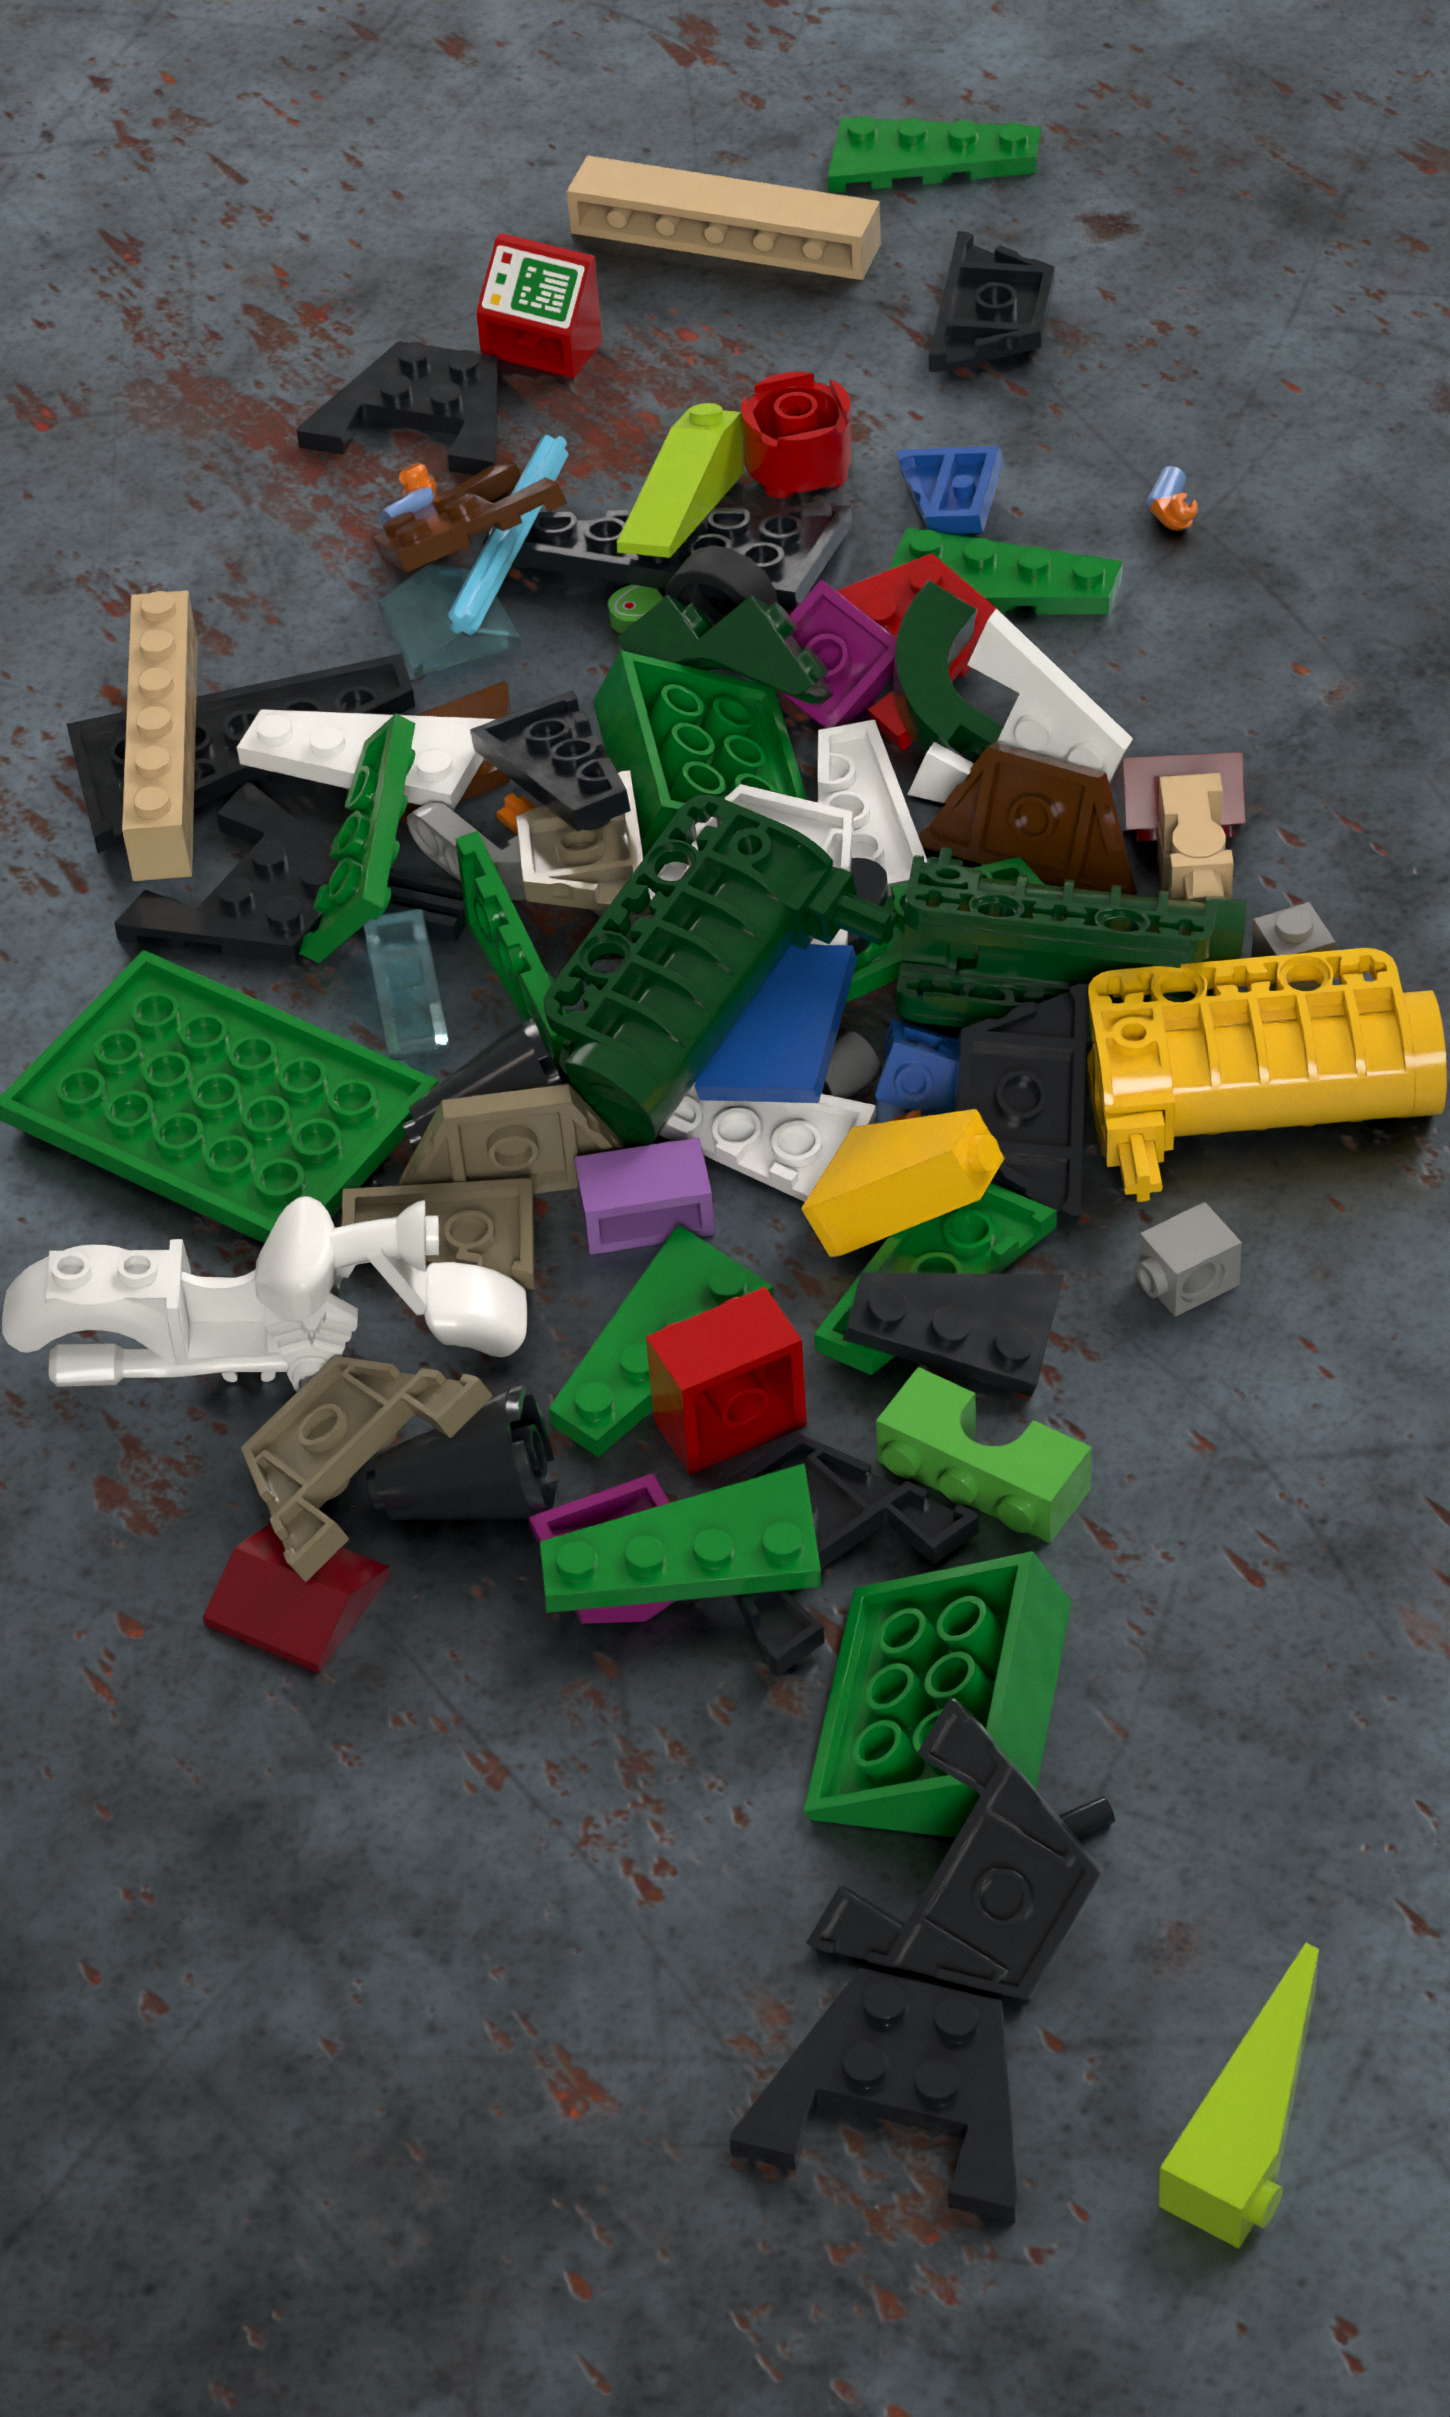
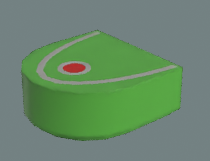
M629 585L621 588L609 598L608 614L611 627L622 634L663 600V596L656 588Z

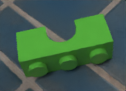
M920 1367L915 1370L876 1420L878 1463L885 1465L892 1473L899 1477L912 1478L942 1492L956 1504L971 1506L1001 1520L1008 1528L1015 1532L1031 1534L1047 1543L1053 1541L1091 1490V1446L1035 1420L1030 1423L1018 1439L1009 1444L986 1446L973 1441L976 1436L975 1393Z

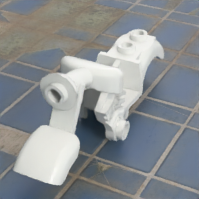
M305 1196L292 1201L278 1217L256 1261V1270L236 1278L198 1277L192 1275L183 1239L170 1240V1250H126L108 1245H82L63 1251H49L48 1257L26 1268L14 1279L7 1289L3 1306L2 1334L10 1346L25 1353L37 1351L50 1341L66 1334L84 1330H103L120 1333L135 1339L148 1348L123 1349L117 1344H57L50 1349L49 1379L57 1387L116 1386L123 1378H167L222 1373L226 1381L236 1382L238 1372H261V1380L269 1382L275 1378L276 1372H287L294 1390L298 1392L334 1356L342 1357L346 1342H349L352 1331L355 1332L357 1328L358 1308L338 1298L340 1282L343 1277L349 1278L355 1265L371 1262L416 1315L425 1314L428 1328L442 1344L468 1347L491 1356L506 1357L511 1355L523 1343L527 1327L526 1291L523 1286L492 1269L454 1262L431 1263L426 1268V1255H439V1216H426L425 1200L417 1201L410 1205L398 1217L364 1221L335 1228L329 1212L322 1203L312 1197Z

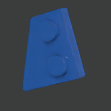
M1000 446L898 450L897 458L900 471L927 530L954 535L983 533L1003 467Z

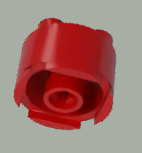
M802 371L785 372L761 380L754 386L755 394L748 401L746 396L741 403L744 463L748 473L763 485L764 492L774 498H786L794 492L812 491L823 487H837L846 482L848 469L852 462L851 405L847 391L838 382L829 378L830 386L814 382V373Z

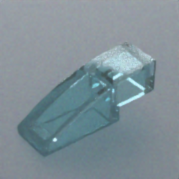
M422 909L381 915L377 920L370 919L363 927L388 1058L400 1060L450 1051Z

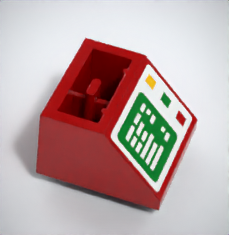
M500 233L495 239L476 310L481 354L498 356L500 360L575 378L602 343L595 256Z

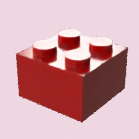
M766 1287L741 1297L731 1298L720 1306L682 1322L671 1323L660 1331L646 1336L654 1422L689 1476L807 1425L802 1339Z

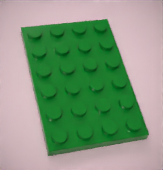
M143 950L0 1095V1121L265 1244L282 1211L296 1198L308 1196L320 1201L332 1219L342 1208L343 1189L360 1188L405 1138L407 1134L403 1123L413 1119L409 1107L439 1084V1080Z

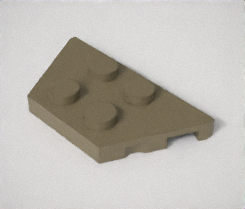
M630 770L622 771L618 774L627 789L631 811L612 818L602 828L577 832L545 806H539L516 816L523 883L527 902L606 911L643 860ZM650 903L642 913L630 912V914L639 916L652 915Z
M569 1084L442 1100L396 1186L532 1178L534 1194L577 1189L574 1157L604 1151L628 1149V1147Z

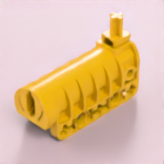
M1357 948L1181 964V968L1152 966L1118 969L1100 973L1089 984L1088 1014L1092 1042L1095 1043L1088 1054L1087 1082L1098 1145L1102 1157L1106 1159L1107 1167L1120 1166L1125 1195L1136 1194L1137 1202L1149 1201L1151 1192L1162 1191L1163 1185L1158 1163L1164 1162V1151L1173 1150L1174 1137L1216 1135L1223 1132L1261 1131L1268 1128L1314 1126L1315 1124L1347 1121L1352 1123L1392 1117L1441 1115L1444 1111L1447 1093L1446 1049L1442 1019L1436 996L1432 990L1403 993L1397 966L1393 958L1378 949ZM1363 972L1370 973L1375 981H1365ZM1333 978H1339V984L1341 983V985H1333ZM1315 980L1321 986L1311 991H1299L1292 988L1288 983ZM1276 983V991H1270V984ZM1246 986L1249 992H1238L1237 987ZM1207 989H1214V995L1216 994V996H1207ZM1190 991L1195 995L1193 999L1186 1002H1173L1163 996L1164 993ZM1151 994V1002H1144V995ZM1109 995H1113V998L1121 997L1123 1003H1112Z

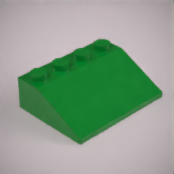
M620 650L593 700V705L607 758H610L618 773L629 770L631 772L643 858L681 806L696 796L714 795L725 799L742 784L808 800L775 689L760 683Z
M1033 1551L854 1588L804 1807V1814L811 1821L956 1838L979 1800L980 1794L916 1755L949 1698H955L968 1708L1037 1790L1072 1600Z

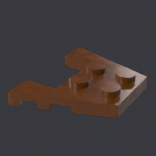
M502 459L457 487L437 495L430 504L415 513L406 512L390 519L383 525L385 531L372 539L381 558L404 572H409L472 545L470 538L493 526L501 531H505L522 524L523 521L520 516L543 504L547 512H550L567 504L559 484L545 477L496 503H491L490 501L514 490L521 476L515 463Z

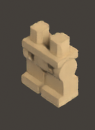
M1220 773L1159 777L1157 863L1161 890L1169 891V899L1205 903L1206 895L1232 898L1234 862L1232 850H1225L1226 835L1221 827L1223 789Z

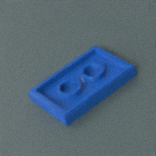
M791 945L696 1080L694 1087L699 1100L819 1103L857 962L853 945H809L806 950Z

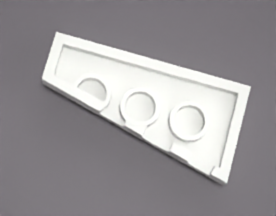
M260 710L237 746L239 762L241 765L350 789L364 741L393 715ZM401 715L416 723L411 749L415 750V760L406 776L403 792L407 796V802L422 806L427 802L444 803L454 811L484 760L481 755L474 751L470 729L496 719Z
M875 719L818 730V803L852 811V858H866L879 863L887 873L888 896H891V887L909 882L914 855L924 856V862L927 863L928 861Z
M694 1083L659 1135L671 1141L700 1137L704 1156L805 1202L850 1129L855 1126L875 1124L876 1105L821 1094L819 1103L699 1100Z

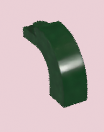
M928 580L908 607L898 632L893 669V692L896 707L907 732L925 754L935 742L954 753L956 751L961 753L963 758L975 763L988 746L997 742L1004 728L1003 725L968 704L954 688L948 672L953 662L973 638L977 609Z

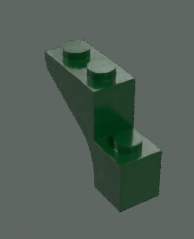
M667 595L616 638L626 652L706 671L714 669L730 670L812 706L821 705L834 695L822 679L828 674L823 662L808 646L801 649L791 635L797 630V627L788 613L778 603L775 602L769 606L752 595L715 626L712 625L705 613L695 603L691 602L686 606Z

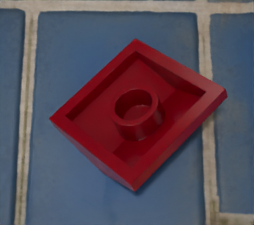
M269 1523L234 1547L203 1615L204 1625L320 1674L390 1576V1569L386 1565L341 1547L305 1582L286 1562L283 1554L286 1551L280 1538L275 1534L272 1524Z

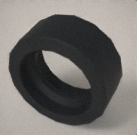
M708 546L695 550L668 582L665 597L669 595L686 606L691 602L695 603L705 613L713 626L726 615L718 612L707 602L699 589L698 583L711 585L725 592L738 606L751 595L769 606L775 602L778 603L775 587L765 571L749 557L731 548Z

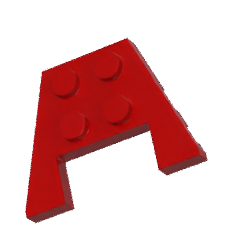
M933 553L836 590L895 638L898 637L900 625L908 607L928 580L976 608L973 638L951 665L948 671L951 682L958 675L965 677L972 668L967 664L988 619L997 609ZM785 610L788 613V615H790L793 612ZM893 691L867 709L870 720L875 719L878 730L901 751H904L912 744L913 739L907 732L898 714Z

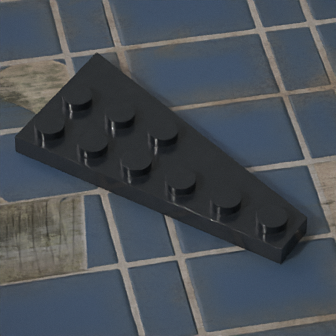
M852 505L832 506V515L802 516V507H781L780 514L768 517H751L749 511L745 508H713L670 558L617 552V540L628 519V510L607 511L605 518L577 521L576 516L570 511L539 512L511 567H529L554 571L567 577L584 576L608 580L616 585L632 584L656 588L666 592L668 582L695 550L708 546L731 548L755 562L765 571L775 587L778 604L784 610L794 611L806 597L852 525ZM491 531L488 533V535H487V536L485 537V539L483 540V546L485 545V543H486V541H487V539H488V537H489ZM698 583L703 596L711 597L719 602H734L725 592L711 585Z
M402 653L196 696L194 809L241 788L245 782L252 783L273 773L272 771L241 765L239 762L237 746L260 710L394 715L395 713L401 714L414 708V692ZM127 711L66 724L97 854L124 842L122 823Z

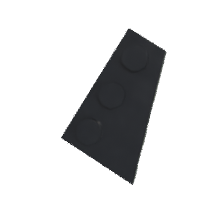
M862 1273L857 1284L842 1340L1032 1397L1038 1384L1064 1275Z

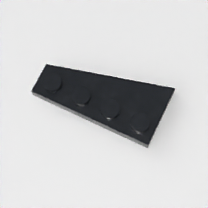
M573 690L470 729L474 751L577 832L602 828L612 818L631 811L627 789L610 758L605 757L602 743L597 734L593 735L589 719L584 710L580 711L578 699Z

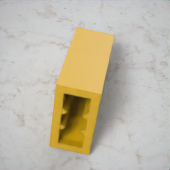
M977 1109L855 1126L850 1129L801 1207V1210L829 1257L841 1256L980 1200L1002 1164L1004 1156L999 1149L996 1139L989 1132Z

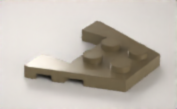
M334 1356L241 1447L259 1495L267 1503L272 1515L269 1520L274 1532L285 1547L286 1551L283 1554L286 1562L303 1581L307 1582L349 1540L337 1523L318 1509L327 1500L340 1495L347 1488L350 1478L375 1453L383 1451L395 1440L398 1430L412 1416L417 1415L451 1439L493 1397L478 1377L463 1374L459 1381L446 1379L439 1370L422 1368L416 1375L401 1373L394 1364Z

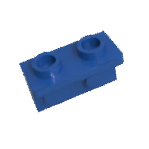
M891 1019L884 1039L885 1063L875 1089L876 1099L911 1111L919 1109L921 1114L927 1116L929 1114L938 1115L954 1112L958 1039Z

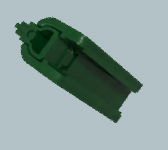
M699 795L689 799L675 814L555 979L544 997V1011L550 1028L560 1037L565 1038L562 1042L563 1048L559 1054V1065L565 1083L569 1084L625 1145L641 1147L652 1144L791 945L806 950L814 938L830 945L840 929L879 946L883 943L888 944L894 936L893 928L899 921L898 913L856 896L853 873L840 867H834L832 858L819 845L801 832L718 796ZM711 817L716 818V828L707 825L697 836L696 821L706 823ZM695 839L697 842L698 850L692 846V843ZM671 862H682L689 866L681 879L676 881L663 880L657 876L664 865ZM649 889L653 893H655V896L652 898V900L650 898ZM650 903L652 918L640 917L631 928L630 912L640 914ZM629 930H630L632 942H631L628 938L625 937V936L627 935V933L629 932ZM614 953L623 957L617 968L611 973H599L591 968L596 959L603 954ZM581 980L589 986L585 993ZM582 997L585 1011L573 1010L568 1016H564L562 1006L564 1004L574 1006Z
M941 848L939 858L929 857L927 863L924 862V856L914 855L905 898L902 962L897 983L895 1008L901 1017L910 1021L964 1028L988 1018H1002L1011 1009L1034 1001L1035 1004L1054 998L1066 993L1069 987L1076 984H1090L1094 977L1110 970L1152 966L1181 968V964L1241 959L1247 900L1207 895L1205 903L1168 899L1169 891L1159 890L1158 898L1121 894L1122 886L1112 885L1111 892L1074 888L1075 880L1066 879L1064 887L1027 883L1028 875L1018 874L1017 882L981 878V870H970V867H963V860L952 859L953 849ZM1207 989V996H1216V994L1214 995V989ZM1190 991L1163 994L1167 1000L1173 1002H1186L1195 997ZM1151 994L1144 995V1002H1151ZM1109 995L1112 1003H1123L1121 997L1113 998V995ZM1088 1014V1016H1087V1042L1095 1043V1042H1092V1036H1091V1030H1090V1020H1089V1014Z

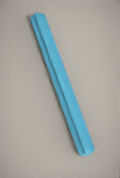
M545 435L540 439L512 494L545 477L552 481L556 480L569 455L565 449L567 441L559 435L554 439L549 435ZM542 505L520 516L523 521L522 524L505 531H501L496 527L492 529L448 613V617L452 621L449 627L455 634L463 631L468 635H473L477 632Z

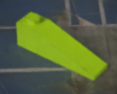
M713 403L697 404L690 407L671 427L617 540L618 553L670 558L744 474L741 412L724 411L720 405Z
M1305 1943L1160 2167L1158 2206L1238 2249L1254 2224L1260 2228H1265L1278 2208L1283 2194V2187L1277 2184L1316 1990L1319 1949L1308 1943Z

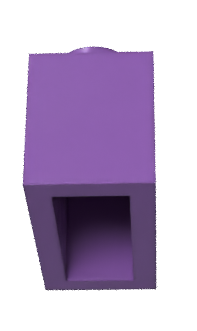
M700 1137L574 1157L579 1203L590 1255L663 1244L668 1240L678 1224L699 1238L715 1235L712 1191Z

